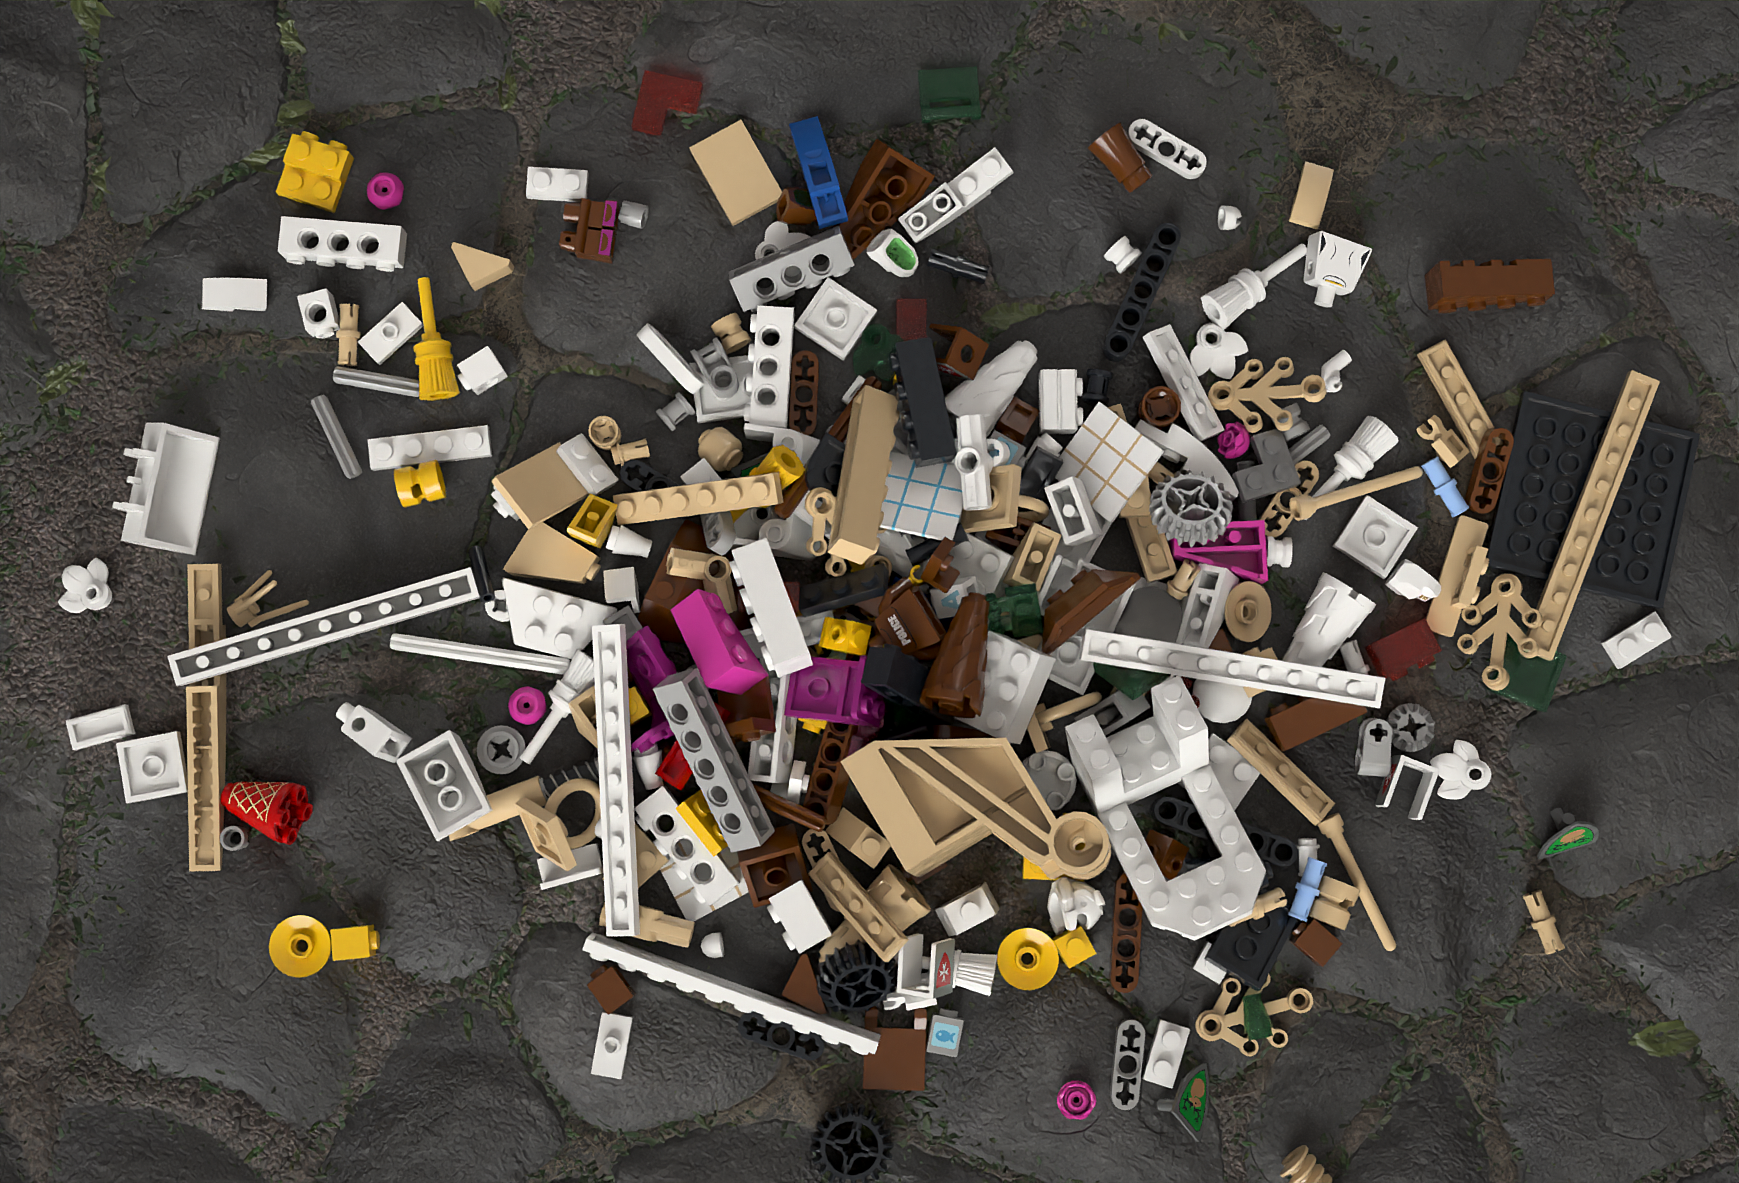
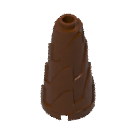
M970 592L968 596L962 597L948 632L943 637L919 700L921 704L932 710L933 704L936 703L940 707L939 713L958 718H975L976 714L979 717L981 716L985 694L984 680L987 663L986 647L990 603L986 601V596L980 593Z

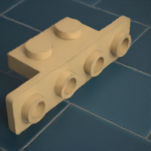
M1464 515L1458 517L1438 579L1441 585V592L1438 597L1431 600L1423 625L1424 629L1446 637H1452L1462 609L1470 607L1471 604L1476 602L1480 592V587L1477 586L1479 577L1485 574L1489 564V558H1486L1488 549L1482 547L1488 529L1487 523Z

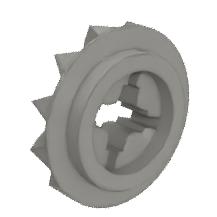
M1407 703L1400 705L1387 718V722L1392 728L1391 743L1402 751H1419L1427 747L1435 736V722L1430 715V711L1424 709L1419 704ZM1409 718L1412 723L1422 724V727L1414 731V736H1411V733L1408 731H1399V728H1404V726L1408 725Z
M504 725L494 726L485 731L478 741V759L482 766L492 773H511L522 765L523 760L520 759V756L526 749L525 740L514 728ZM510 739L507 750L512 755V758L501 755L494 761L497 749L491 744L492 741L502 745Z

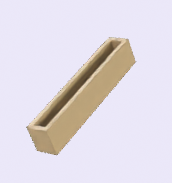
M867 385L854 398L828 546V553L861 565L870 555H875L880 544V538L877 537V533L884 518V512L881 511V507L888 492V486L885 485L886 477L892 467V461L889 460V456L896 441L893 430L900 416V411L897 410L898 401L896 396Z

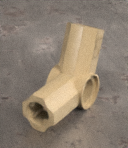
M671 548L666 563L667 574L703 580L705 591L716 594L721 599L723 607L728 614L738 610L730 577L732 569L729 564L730 561L726 557L713 553L708 554ZM717 560L720 564L719 572L711 576L709 566L713 561Z

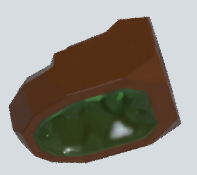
M800 187L784 188L777 201L776 214L778 221L784 224L801 226L817 222L808 189Z

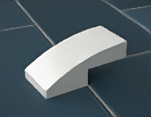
M204 278L202 280V309L265 311L267 308V279Z

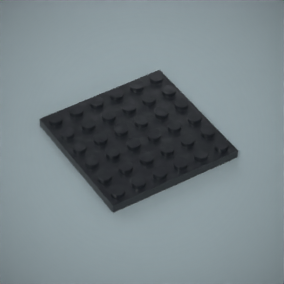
M1527 391L1521 393L1512 431L1514 444L1497 499L1487 543L1488 552L1486 558H1489V568L1547 582L1612 412ZM1645 420L1580 590L1656 609L1663 608L1698 447L1699 433Z

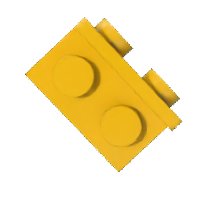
M701 789L675 808L713 857L728 847Z

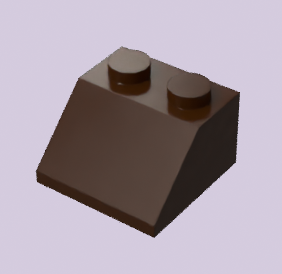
M794 823L774 828L775 832L759 847L737 851L739 864L754 908L770 904V897L800 880H803L809 892H813Z

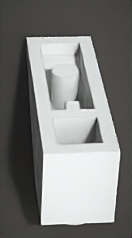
M1199 563L1201 571L1194 579L1176 643L1209 648L1225 619L1227 597L1230 591L1238 584L1239 578L1227 568Z

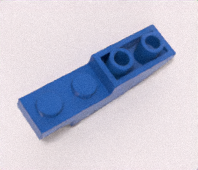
M818 116L790 123V131L819 229L847 222L848 216Z

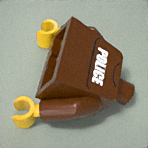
M915 565L910 570L908 578H901L885 591L878 607L879 616L874 620L879 633L871 637L868 642L870 647L882 648L884 644H893L901 647V652L905 655L916 657L919 661L930 662L936 659L943 637L947 632L919 587L926 581L916 579L913 575L921 567L920 565Z

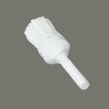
M1299 244L1262 271L1257 270L1253 272L1250 269L1243 268L1237 275L1230 277L1228 283L1201 297L1202 306L1211 322L1225 329L1246 309H1251L1257 302L1263 301L1266 297L1265 287L1268 285V281L1306 255V246Z
M1367 416L1350 441L1345 442L1342 449L1334 454L1337 466L1334 468L1335 473L1312 498L1333 492L1344 480L1348 481L1351 477L1362 480L1365 474L1373 469V463L1398 443V437L1382 421L1376 417Z
M577 649L562 680L558 679L553 690L549 691L553 701L550 707L552 711L520 756V759L527 764L532 762L561 718H566L571 713L568 703L593 685L595 686L594 660L579 649Z
M955 950L953 988L957 985L990 996L997 955L961 953L962 950ZM899 951L893 957L896 960L897 964L899 958ZM922 956V969H927L930 974L931 957Z

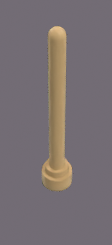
M1415 466L1312 498L1304 494L1292 497L1289 502L1290 511L1295 520H1304L1310 518L1316 512V509L1420 478L1423 470L1421 467Z
M1339 813L1329 815L1317 825L1322 834H1326L1327 838H1331L1354 887L1360 890L1359 897L1384 948L1387 951H1393L1396 948L1395 940L1342 834L1344 832L1342 827L1344 822Z

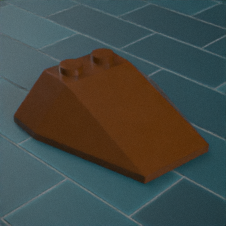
M689 520L684 521L671 541L644 598L637 618L643 628L648 626L651 632L661 641L686 644L671 609L697 589L705 591L703 580L667 574L666 563L671 548L717 554L707 548L703 527ZM731 550L722 555L729 561L734 560ZM717 560L713 561L709 566L711 576L719 572L720 564ZM731 572L730 577L738 610L728 615L739 631L753 628L750 618L755 617V614L748 615L739 591L745 587L744 585L737 586L733 572Z

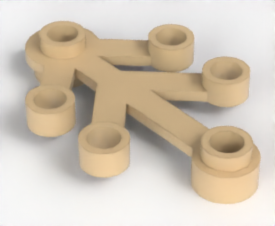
M1288 357L1279 358L1275 362V366L1263 376L1264 368L1262 362L1258 359H1251L1245 364V368L1230 382L1219 381L1213 384L1209 390L1208 399L1213 408L1217 410L1229 409L1243 421L1248 432H1258L1263 426L1262 418L1259 413L1250 412L1239 401H1252L1274 419L1278 430L1286 431L1293 425L1292 415L1289 411L1279 408L1271 399L1304 397L1309 402H1319L1325 397L1327 389L1324 379L1318 375L1307 376L1301 385L1271 387L1281 377L1287 378L1293 374L1294 366L1292 360ZM1289 365L1288 369L1280 370L1281 366ZM1259 367L1256 372H1250L1251 368ZM1261 378L1251 388L1241 389L1250 379L1257 380ZM1313 389L1320 390L1319 392L1314 394L1310 393V391ZM1222 395H1228L1225 399H1219ZM1281 418H1288V421L1285 423L1278 422ZM1250 420H1258V422L1254 425L1248 424Z
M822 487L811 490L805 499L806 511L813 517L812 537L808 539L806 548L809 553L815 556H821L827 550V542L824 540L825 522L827 520L832 526L837 498L833 496L830 490ZM821 497L823 503L819 508H816V500ZM879 527L878 534L884 533L887 529ZM820 541V548L814 551V543ZM831 554V558L825 564L826 572L834 577L842 576L846 571L844 558ZM870 555L864 562L865 568L872 567L877 561L879 564L884 563L889 570V576L892 572V564L884 556ZM838 562L839 569L833 572L832 567L834 563Z
M1513 574L1498 576L1491 585V593L1476 606L1470 605V607L1464 608L1461 614L1467 624L1477 625L1482 620V615L1498 604L1497 614L1473 634L1462 635L1457 642L1459 649L1463 653L1473 654L1482 642L1494 634L1490 665L1484 669L1482 680L1490 689L1495 691L1504 689L1510 680L1509 673L1503 668L1507 633L1517 643L1519 652L1525 658H1533L1539 652L1538 644L1533 639L1528 638L1510 617L1512 604L1522 614V621L1528 628L1536 629L1543 623V617L1540 612L1531 608L1522 598V583ZM1511 584L1507 592L1501 591L1503 585ZM1471 611H1476V617L1469 620L1467 618L1468 614ZM1536 614L1537 620L1533 623H1528V617ZM1472 640V646L1465 649L1463 647L1465 641ZM1527 644H1533L1531 652H1524V647ZM1493 671H1498V678L1490 680V674Z
M1268 975L1261 990L1255 991L1249 987L1237 1010L1225 1014L1232 997L1238 995L1241 991L1240 982L1233 977H1227L1221 983L1222 992L1213 1009L1205 1010L1198 1015L1195 1028L1199 1036L1207 1041H1216L1222 1038L1238 1047L1242 1054L1254 1056L1259 1049L1257 1041L1251 1037L1243 1038L1227 1027L1241 1024L1268 1039L1272 1046L1282 1048L1288 1042L1287 1033L1279 1028L1273 1029L1257 1019L1290 1009L1297 1013H1305L1311 1009L1313 997L1308 990L1297 987L1290 990L1287 997L1254 1006L1262 989L1270 983V975ZM1234 981L1236 989L1230 993L1226 990V984ZM1297 994L1303 996V1003L1301 1005L1294 1004L1293 999ZM1213 1019L1216 1026L1213 1030L1208 1031L1205 1023ZM1282 1033V1042L1275 1044L1273 1041L1274 1034ZM1247 1041H1252L1254 1044L1251 1052H1245L1243 1048L1244 1043Z

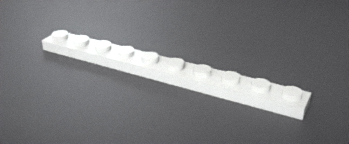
M625 624L592 626L606 936L640 935L626 629Z
M1086 628L1083 631L1079 659L1375 708H1380L1385 683V678L1380 676Z
M593 932L586 938L583 951L589 952V956L599 961L612 960L619 963L618 966L624 970L635 972L636 969L648 973L647 977L658 982L668 980L676 983L678 989L686 992H694L696 990L704 993L705 997L713 1002L722 1003L723 1000L735 1004L734 1008L741 1012L751 1013L755 1011L763 1014V1018L772 1023H781L783 1021L793 1025L792 1028L800 1033L809 1034L811 1031L822 1035L821 1038L828 1043L839 1044L841 1042L850 1045L851 1050L859 1054L868 1055L869 1052L875 1054L881 1037L880 1034L824 1014L820 1015L810 1009Z

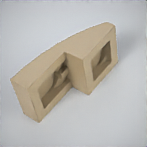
M1305 161L1298 190L1293 200L1289 222L1318 229L1334 169Z

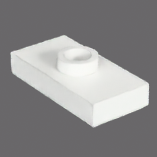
M401 302L363 336L358 343L381 365L420 330L423 324Z
M602 1012L591 1074L622 1079L633 1016L616 1013L608 1015L606 1012Z

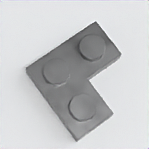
M1277 428L1253 435L1250 438L1259 465L1237 471L1232 475L1242 503L1294 488L1301 484L1283 433Z

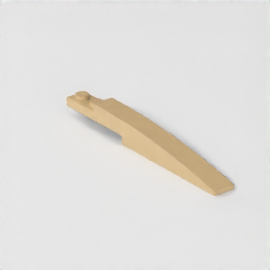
M187 564L189 649L226 639V625H222L221 564ZM226 673L190 683V686L186 687L189 871L222 870L223 846L220 843V835L224 830V806L221 805L220 798L225 787Z

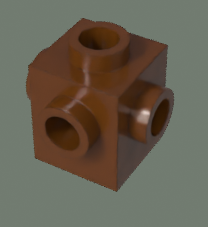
M1150 829L1145 841L1163 876L1172 880L1176 878L1181 870L1189 847Z

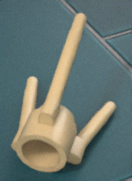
M268 570L241 596L234 600L235 603L227 607V611L231 619L239 627L247 623L250 627H254L262 621L307 606L309 601L303 600L257 616L256 614L260 612L256 601L277 585V581L273 580L252 595L272 575L273 572Z

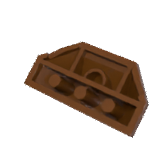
M1085 569L1079 572L1070 580L1073 584L1070 589L1065 593L1059 589L1046 600L1050 605L1045 609L1041 652L1048 655L1053 653L1139 581L1141 577L1138 573L1092 569L1089 573Z

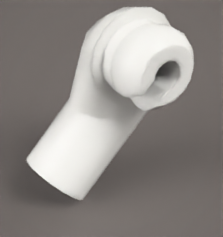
M1341 350L1323 364L1321 368V377L1325 381L1327 392L1335 393L1342 388L1340 370L1352 361L1350 355L1345 350Z

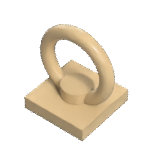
M1015 464L993 467L989 473L992 507L985 510L971 511L964 510L963 507L961 524L967 533L1016 527L1017 516L1039 522L1047 518L1049 507L1039 499L1019 495L1022 467ZM1018 507L1027 508L1033 511L1018 512Z
M1092 692L1046 709L1044 703L1036 705L1027 727L1036 753L1051 748L1045 733L1053 729L1051 721L1100 703L1102 700L1101 693Z
M584 778L569 780L560 785L551 794L545 808H542L526 797L515 803L535 852L566 871L577 865L571 849L582 847L596 837L595 826L601 818L600 787L597 783ZM586 791L592 795L595 801L594 818L584 832L577 836L567 837L568 831L562 820L556 815L557 808L561 801L570 793Z

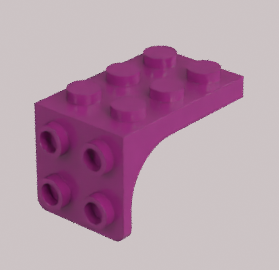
M648 626L638 630L626 641L627 667L652 713L650 730L631 744V753L637 749L640 753H643L657 744L656 742L663 738L667 740L674 736L669 722L657 702L653 688L667 676L676 674L677 671L674 663L667 658L662 650L658 637L651 632Z
M861 655L859 661L811 656L812 666L791 673L784 711L785 716L879 728L880 720L885 714L884 697L861 683L867 660L866 655Z

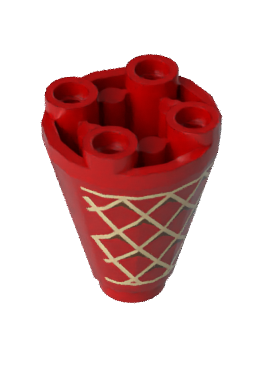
M293 782L228 783L224 787L220 798L221 805L226 807L229 812L273 841L288 845L295 842L301 825L304 821L310 819L313 810L312 804L308 803L306 787Z

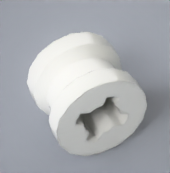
M1123 236L1106 252L1104 258L1107 261H1112L1116 265V270L1121 274L1138 259L1142 252L1139 249H1133L1129 244V239Z
M1266 536L1267 566L1280 564L1285 568L1290 567L1293 549L1291 538L1284 537L1282 540H1275L1272 536Z
M504 590L494 591L495 599L485 603V609L493 619L500 622H508L510 619L506 606Z

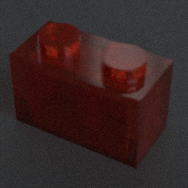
M1425 618L1365 646L1378 675L1384 678L1390 677L1392 681L1409 674L1406 668L1416 663L1419 668L1435 661L1433 655L1442 651Z

